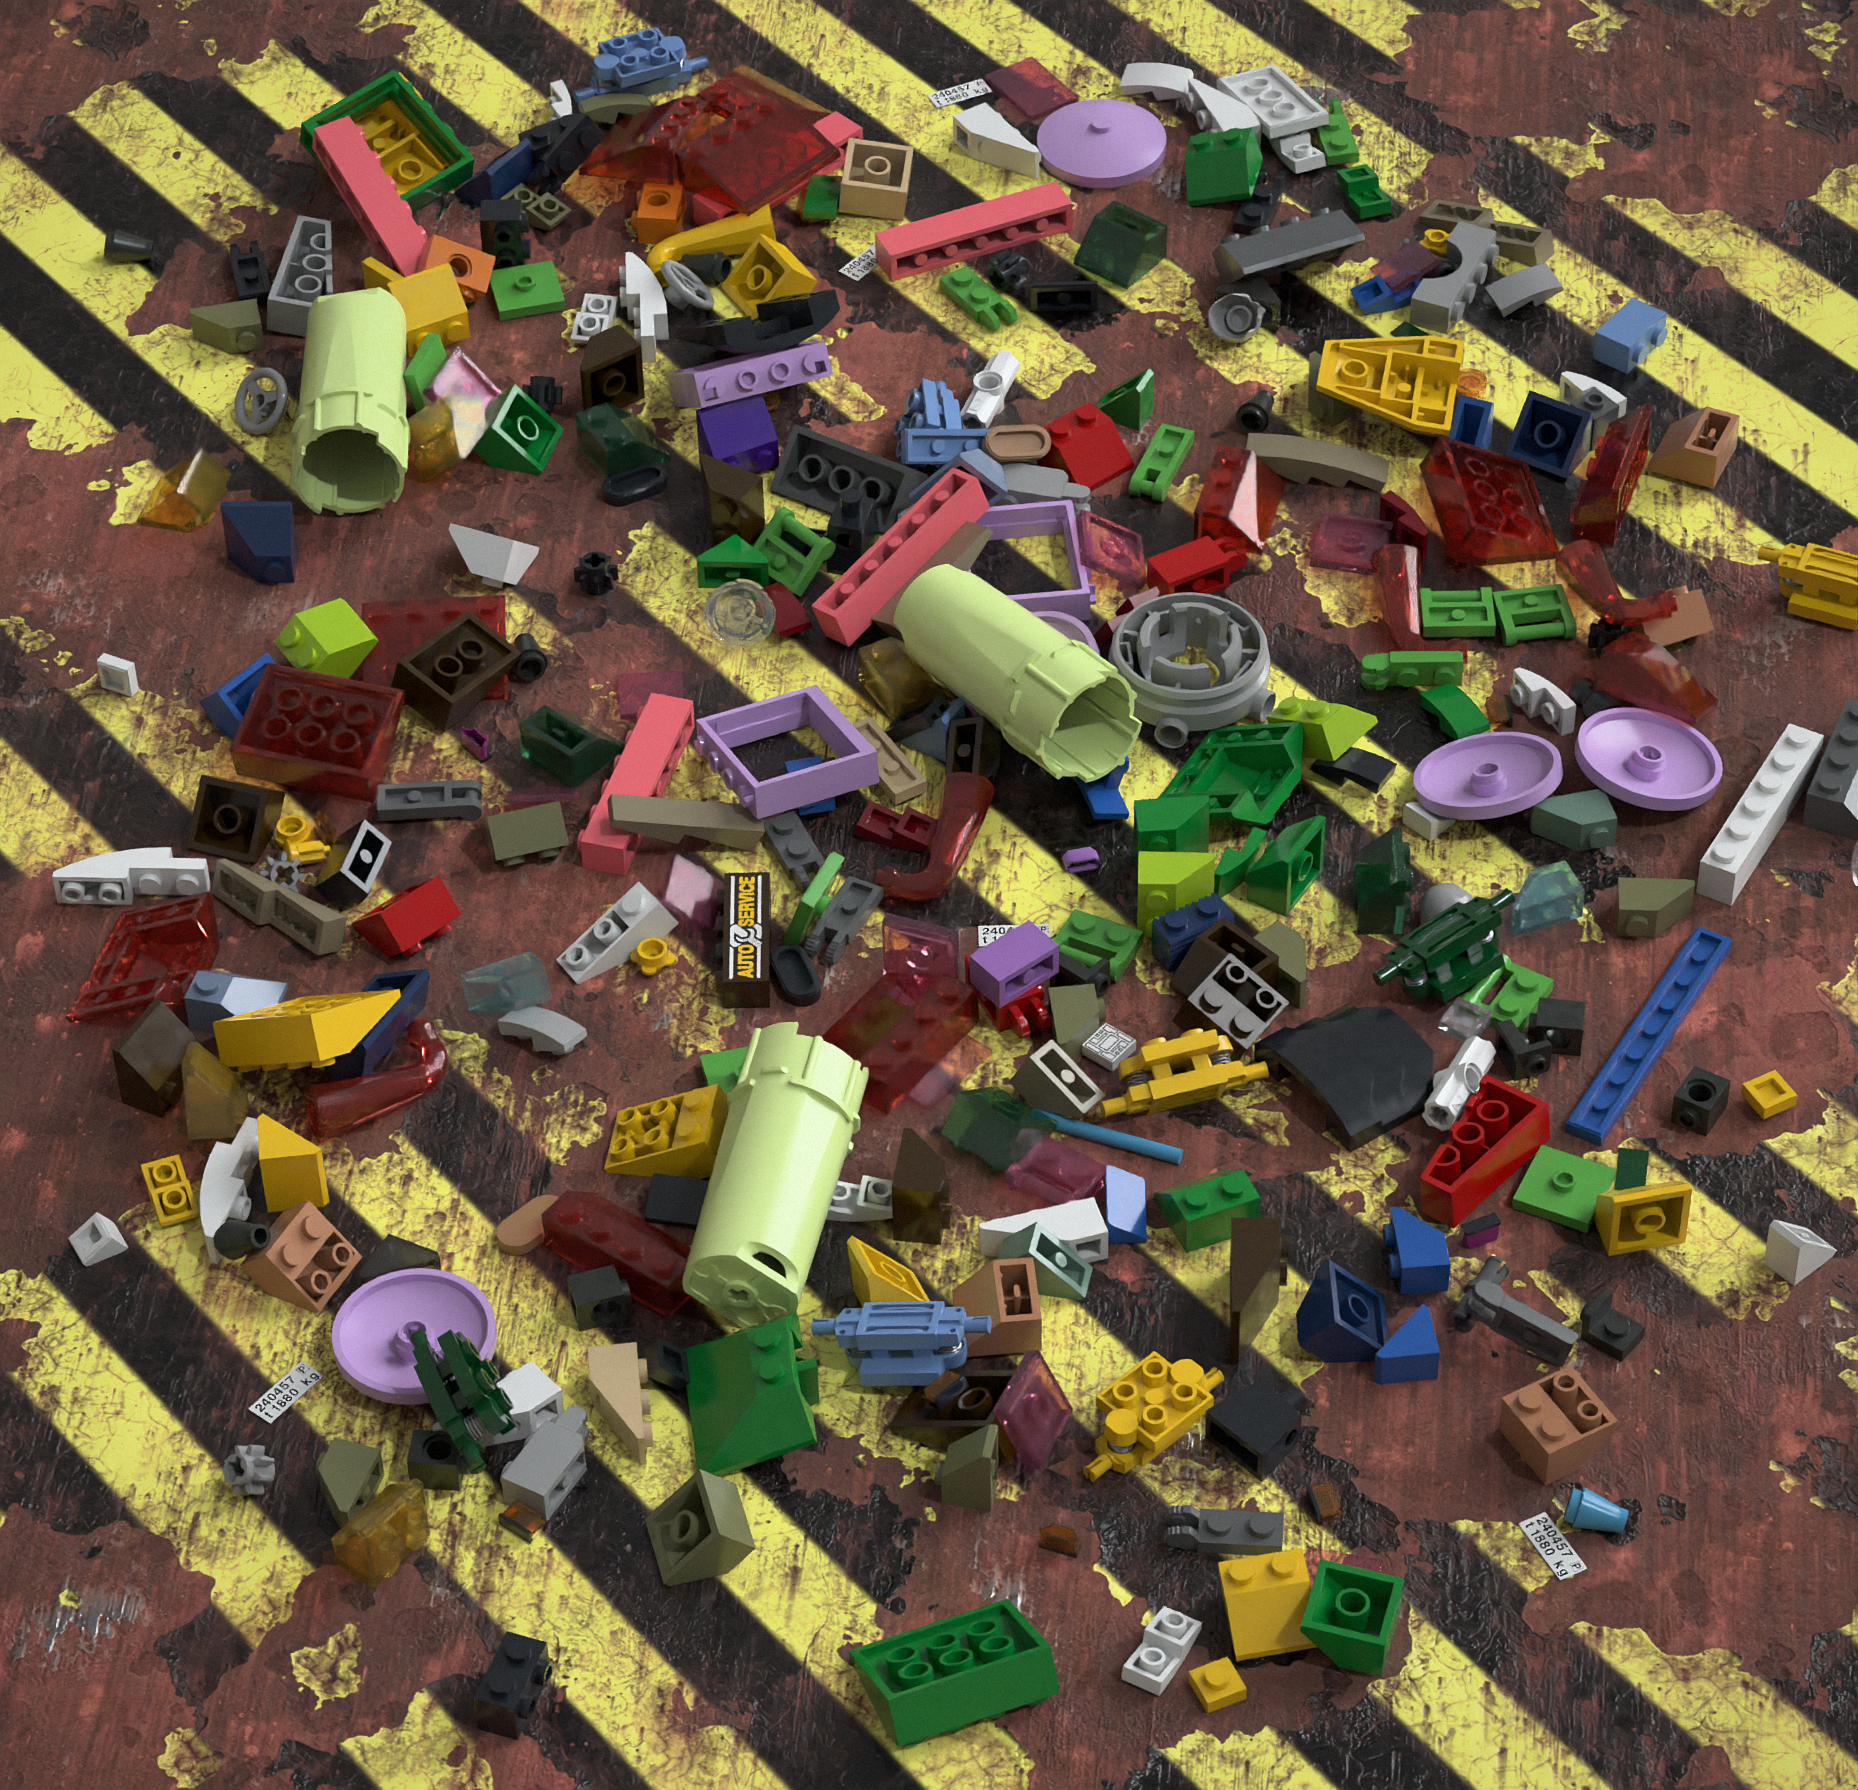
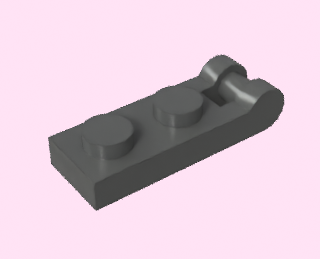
M476 780L378 785L377 798L378 820L461 816L467 821H475L482 816V803L479 801L482 798V785Z

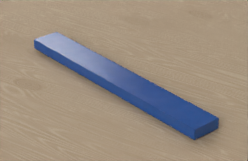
M1699 926L1696 927L1567 1120L1565 1126L1566 1133L1598 1146L1603 1144L1731 950L1732 939Z

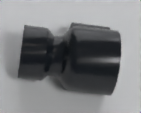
M1590 678L1578 680L1569 692V698L1578 708L1582 709L1585 720L1607 709L1639 708L1626 694L1619 693L1613 696L1606 690H1600L1599 686Z

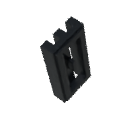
M939 695L900 713L884 732L894 743H897L932 727L935 723L934 720L940 718L943 714L942 711L947 710L950 704L943 695Z

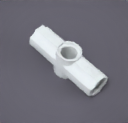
M1000 350L999 353L992 355L984 370L974 376L973 390L960 412L962 429H988L994 416L1003 411L1004 397L1020 368L1019 360L1015 359L1011 352Z
M1478 1036L1466 1039L1447 1069L1438 1071L1434 1075V1090L1424 1104L1425 1111L1422 1114L1428 1126H1434L1441 1131L1450 1129L1453 1123L1458 1120L1470 1096L1476 1095L1480 1088L1479 1082L1494 1063L1493 1057L1497 1051L1490 1041L1482 1040Z

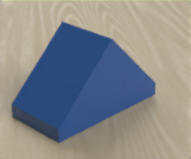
M1459 395L1442 459L1443 463L1477 470L1491 442L1494 403Z
M1422 1304L1375 1354L1374 1381L1382 1385L1438 1379L1440 1351L1428 1307Z

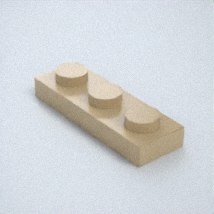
M871 716L852 724L877 751L879 783L877 784L895 805L927 792V780Z

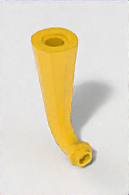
M768 203L668 237L650 250L647 255L646 265L658 279L660 286L666 287L670 284L665 279L661 270V265L666 260L679 262L684 254L694 255L712 252H722L725 256L745 254L759 234L776 241L770 205Z

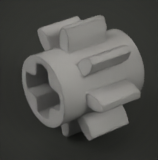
M285 851L279 852L278 860L264 856L263 858L267 865L264 870L256 871V874L298 893V889L295 886L297 880L306 878V875L298 873L296 868L301 860L294 858L290 862L286 861L287 854ZM277 867L288 869L284 873L287 879L285 882L274 880L278 876L275 870Z
M236 1445L235 1453L225 1459L223 1468L224 1481L235 1485V1495H263V1487L274 1481V1459L264 1455L265 1446Z

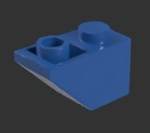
M1390 1207L1389 1224H1383V1242L1385 1248L1392 1249V1254L1388 1256L1389 1274L1391 1279L1397 1278L1400 1295L1448 1291L1450 1260L1444 1233L1400 1207Z

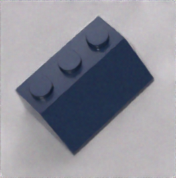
M426 968L375 974L360 991L371 992L400 989L401 997L349 1053L335 1056V1064L324 1066V1069L336 1085L361 1084L369 1079L373 1074V1068L381 1058L387 1056L394 1049V1043L401 1034L415 1024V1018L425 1007L430 979V973Z

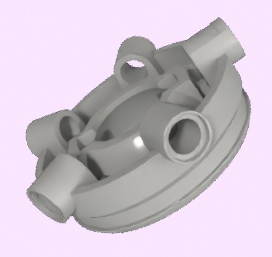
M1191 592L1159 596L1134 608L1121 620L1113 634L1108 662L1118 669L1117 673L1124 677L1131 689L1137 693V698L1134 700L1133 715L1144 722L1156 726L1154 732L1155 739L1164 747L1170 749L1182 747L1186 742L1189 731L1219 728L1245 716L1263 723L1267 720L1266 716L1274 709L1276 694L1268 690L1270 654L1266 635L1258 621L1245 609L1232 601L1210 594ZM1187 646L1206 649L1205 658L1215 664L1220 676L1217 682L1210 686V670L1206 663L1183 665L1173 663L1169 659L1184 655ZM1132 652H1137L1138 663L1145 679L1133 671Z

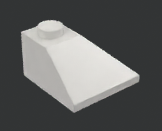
M452 523L449 526V532L470 572L483 576L481 583L502 588L504 582L516 585L537 556L540 548Z

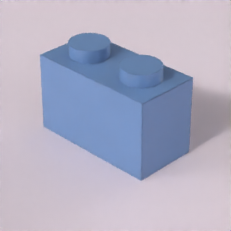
M1632 298L1595 332L1593 359L1628 374L1637 364H1642L1653 349L1660 347L1664 343L1668 333L1667 328H1665L1667 313Z

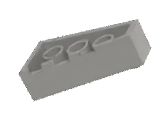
M298 215L267 299V330L306 337L308 313L312 303L317 297L333 295L331 221Z

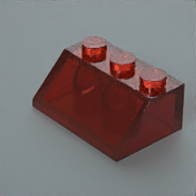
M1218 445L1194 511L1193 541L1205 536H1209L1213 541L1224 538V536H1231L1238 545L1236 546L1237 550L1240 548L1246 553L1262 555L1282 500L1286 483L1253 451Z

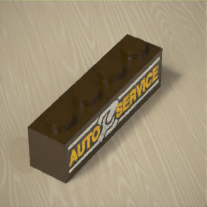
M770 872L724 873V888L717 889L718 911H724V915H719L716 919L717 938H723V943H716L717 966H723V970L715 971L716 993H723L724 1009L770 1008Z

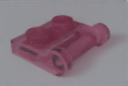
M1045 1134L1018 1163L1015 1162L1010 1165L1005 1173L1004 1183L1015 1189L1021 1187L1057 1206L1070 1201L1093 1197L1105 1185V1166ZM1042 1180H1044V1181H1046V1182H1048V1183H1050V1184L1056 1186L1057 1188H1055V1187H1053V1186H1051V1185H1049V1184L1043 1182Z

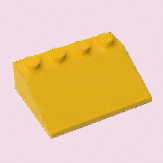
M400 989L299 997L212 1022L221 1067L238 1066L239 1073L260 1068H263V1071L286 1067V1064L287 1069L302 1068L311 1064L312 1068L335 1064V1056L349 1053L401 997Z

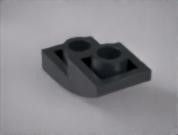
M1350 747L1334 762L1316 759L1312 763L1310 770L1340 787L1349 779L1377 794L1393 776L1397 764L1375 753Z

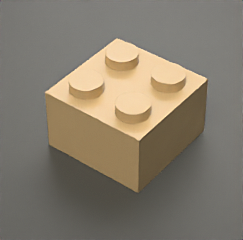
M849 138L838 212L903 221L914 147Z

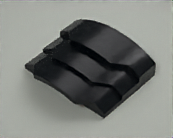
M835 289L786 295L756 304L759 317L753 320L751 316L703 321L672 330L671 332L676 339L695 345H708L732 354L778 350L798 344L818 333L835 317L840 310Z
M1346 1004L1321 1018L1314 1017L1294 1029L1284 1027L1254 1044V1060L1257 1063L1265 1061L1269 1074L1277 1082L1293 1074L1327 1108L1326 1130L1350 1153L1425 1111L1424 1104L1434 1090L1432 1070L1435 1052L1403 1018L1386 1006L1357 1008Z

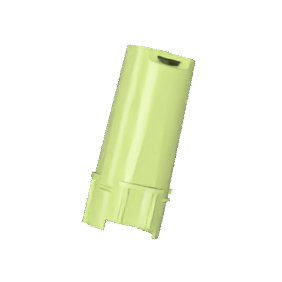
M380 287L317 297L308 313L298 416L291 432L293 451L290 488L296 490L301 500L318 514L322 512V507L336 511L337 515L365 512L377 507L384 509L385 504L390 499L395 503L397 502L404 487V476L407 472L409 458L408 443H410V427L406 418V383L403 377L406 371V316L398 300Z
M950 564L938 565L925 571L908 586L898 602L893 618V623L902 633L908 655L915 663L957 697L961 698L966 704L981 716H985L990 723L1001 730L1003 737L1010 746L1028 756L1056 779H1060L1062 776H1077L1087 783L1105 776L1118 765L1122 766L1125 763L1124 758L1134 746L1140 733L1142 722L1133 716L1134 700L1137 698V693L1131 689L1127 680L1117 673L1118 669L1099 656L1085 643L1070 640L977 575L957 569Z
M781 1022L769 1025L763 1029L755 1028L737 1084L727 1094L729 1111L683 1275L682 1284L684 1292L744 1329L797 1311L845 1157L849 1155L854 1145L850 1142L852 1134L860 1130L861 1121L858 1112L868 1080V1067H863L861 1072V1063L859 1061H854L841 1049L823 1041L821 1036L798 1035V1022Z

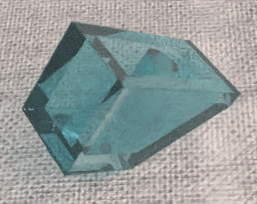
M1565 860L1544 865L1529 872L1515 899L1516 901L1512 905L1510 932L1513 937L1582 917L1585 889Z
M531 951L459 974L469 1011H519L552 1000L545 966Z

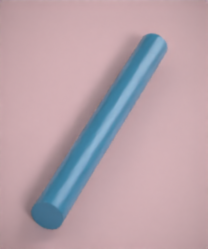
M1034 1109L1031 1114V1124L1178 1165L1183 1157L1184 1151L1180 1148L1039 1109Z

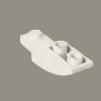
M625 252L626 266H619L620 286H626L620 287L621 307H627L628 320H634V326L638 328L634 329V339L641 344L643 362H656V340H669L666 300L658 279L651 269L633 252Z
M171 847L130 849L107 853L67 865L54 871L52 876L57 903L132 905L134 894L208 896L210 890L206 859L173 858Z
M247 1117L232 1144L216 1142L203 1173L200 1189V1214L205 1245L211 1263L218 1264L222 1257L214 1245V1235L217 1229L228 1220L245 1221L251 1210V1199L247 1196L246 1188L251 1182L252 1171L259 1160L258 1124L255 1118Z

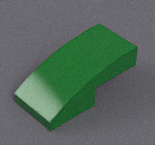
M1367 164L1336 171L1343 193L1360 219L1392 213L1391 200L1379 189V176Z
M812 174L806 193L803 218L836 220L839 213L842 176Z
M1449 682L1419 693L1421 707L1439 717L1441 731L1458 740L1490 730V723L1478 706L1453 683Z
M1253 827L1241 852L1226 848L1214 872V893L1220 898L1244 882L1245 874L1252 862L1257 863L1264 853L1267 831Z

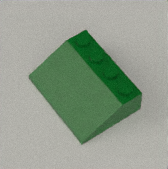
M1009 1599L849 1650L850 1659L884 1730L898 1747L902 1745H917L923 1742L926 1737L944 1731H959L968 1723L983 1718H998L1003 1716L1007 1710L1022 1705H1037L1044 1702L1047 1697L1060 1693L1051 1646Z

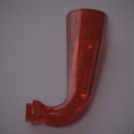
M1577 540L1565 545L1557 553L1555 570L1559 579L1595 615L1606 622L1620 626H1634L1656 619L1672 618V613L1678 611L1673 591L1666 592L1664 588L1657 589L1646 598L1625 599L1612 577L1602 548L1595 541Z
M1391 544L1376 549L1371 555L1370 563L1383 618L1396 651L1463 652V664H1468L1467 642H1460V638H1453L1442 644H1432L1426 642L1420 635L1421 556L1417 548L1405 544Z
M955 772L946 775L942 784L937 824L928 866L917 874L901 873L892 865H886L885 869H878L875 885L883 887L884 897L894 896L910 901H925L941 895L951 886L974 844L992 803L995 792L993 785L988 779L970 772Z
M419 1018L410 1022L406 1027L409 1046L421 1054L422 1059L417 1064L348 1080L308 1085L305 1088L304 1108L311 1131L319 1143L400 1109L426 1096L441 1083L447 1073L449 1059L447 1050L436 1033L434 1023L428 1022L425 1018Z

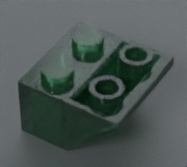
M1114 200L1094 216L1076 253L1074 265L1124 289H1128L1167 257V224Z
M543 705L519 723L522 756L574 789L625 749V744L575 713L548 705Z
M1401 827L1391 828L1354 854L1353 890L1357 935L1403 934V921L1411 917L1410 896H1405V892H1412L1413 888L1412 869H1405V865H1410V843L1403 842Z

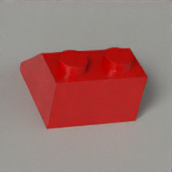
M1090 402L1043 427L1051 438V447L1045 456L1037 460V463L1041 467L1064 470L1068 475L1069 483L1088 486L1091 492L1134 468V462L1112 419Z
M436 876L407 887L351 924L359 934L387 957L402 953L404 958L423 948L424 945L421 940L429 935H432L435 939L453 928L451 921L462 914L440 877Z

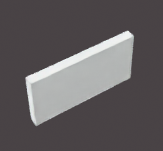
M1274 64L1217 80L1218 91L1250 107L1261 123V131L1269 139L1329 124L1328 112Z

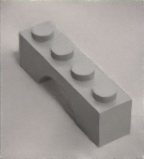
M1461 221L1457 223L1447 239L1446 259L1454 264L1456 271L1441 278H1423L1411 297L1410 324L1448 334L1453 324L1460 322L1466 303L1472 302L1478 283H1484L1489 265H1494L1497 261L1499 245H1495V230Z

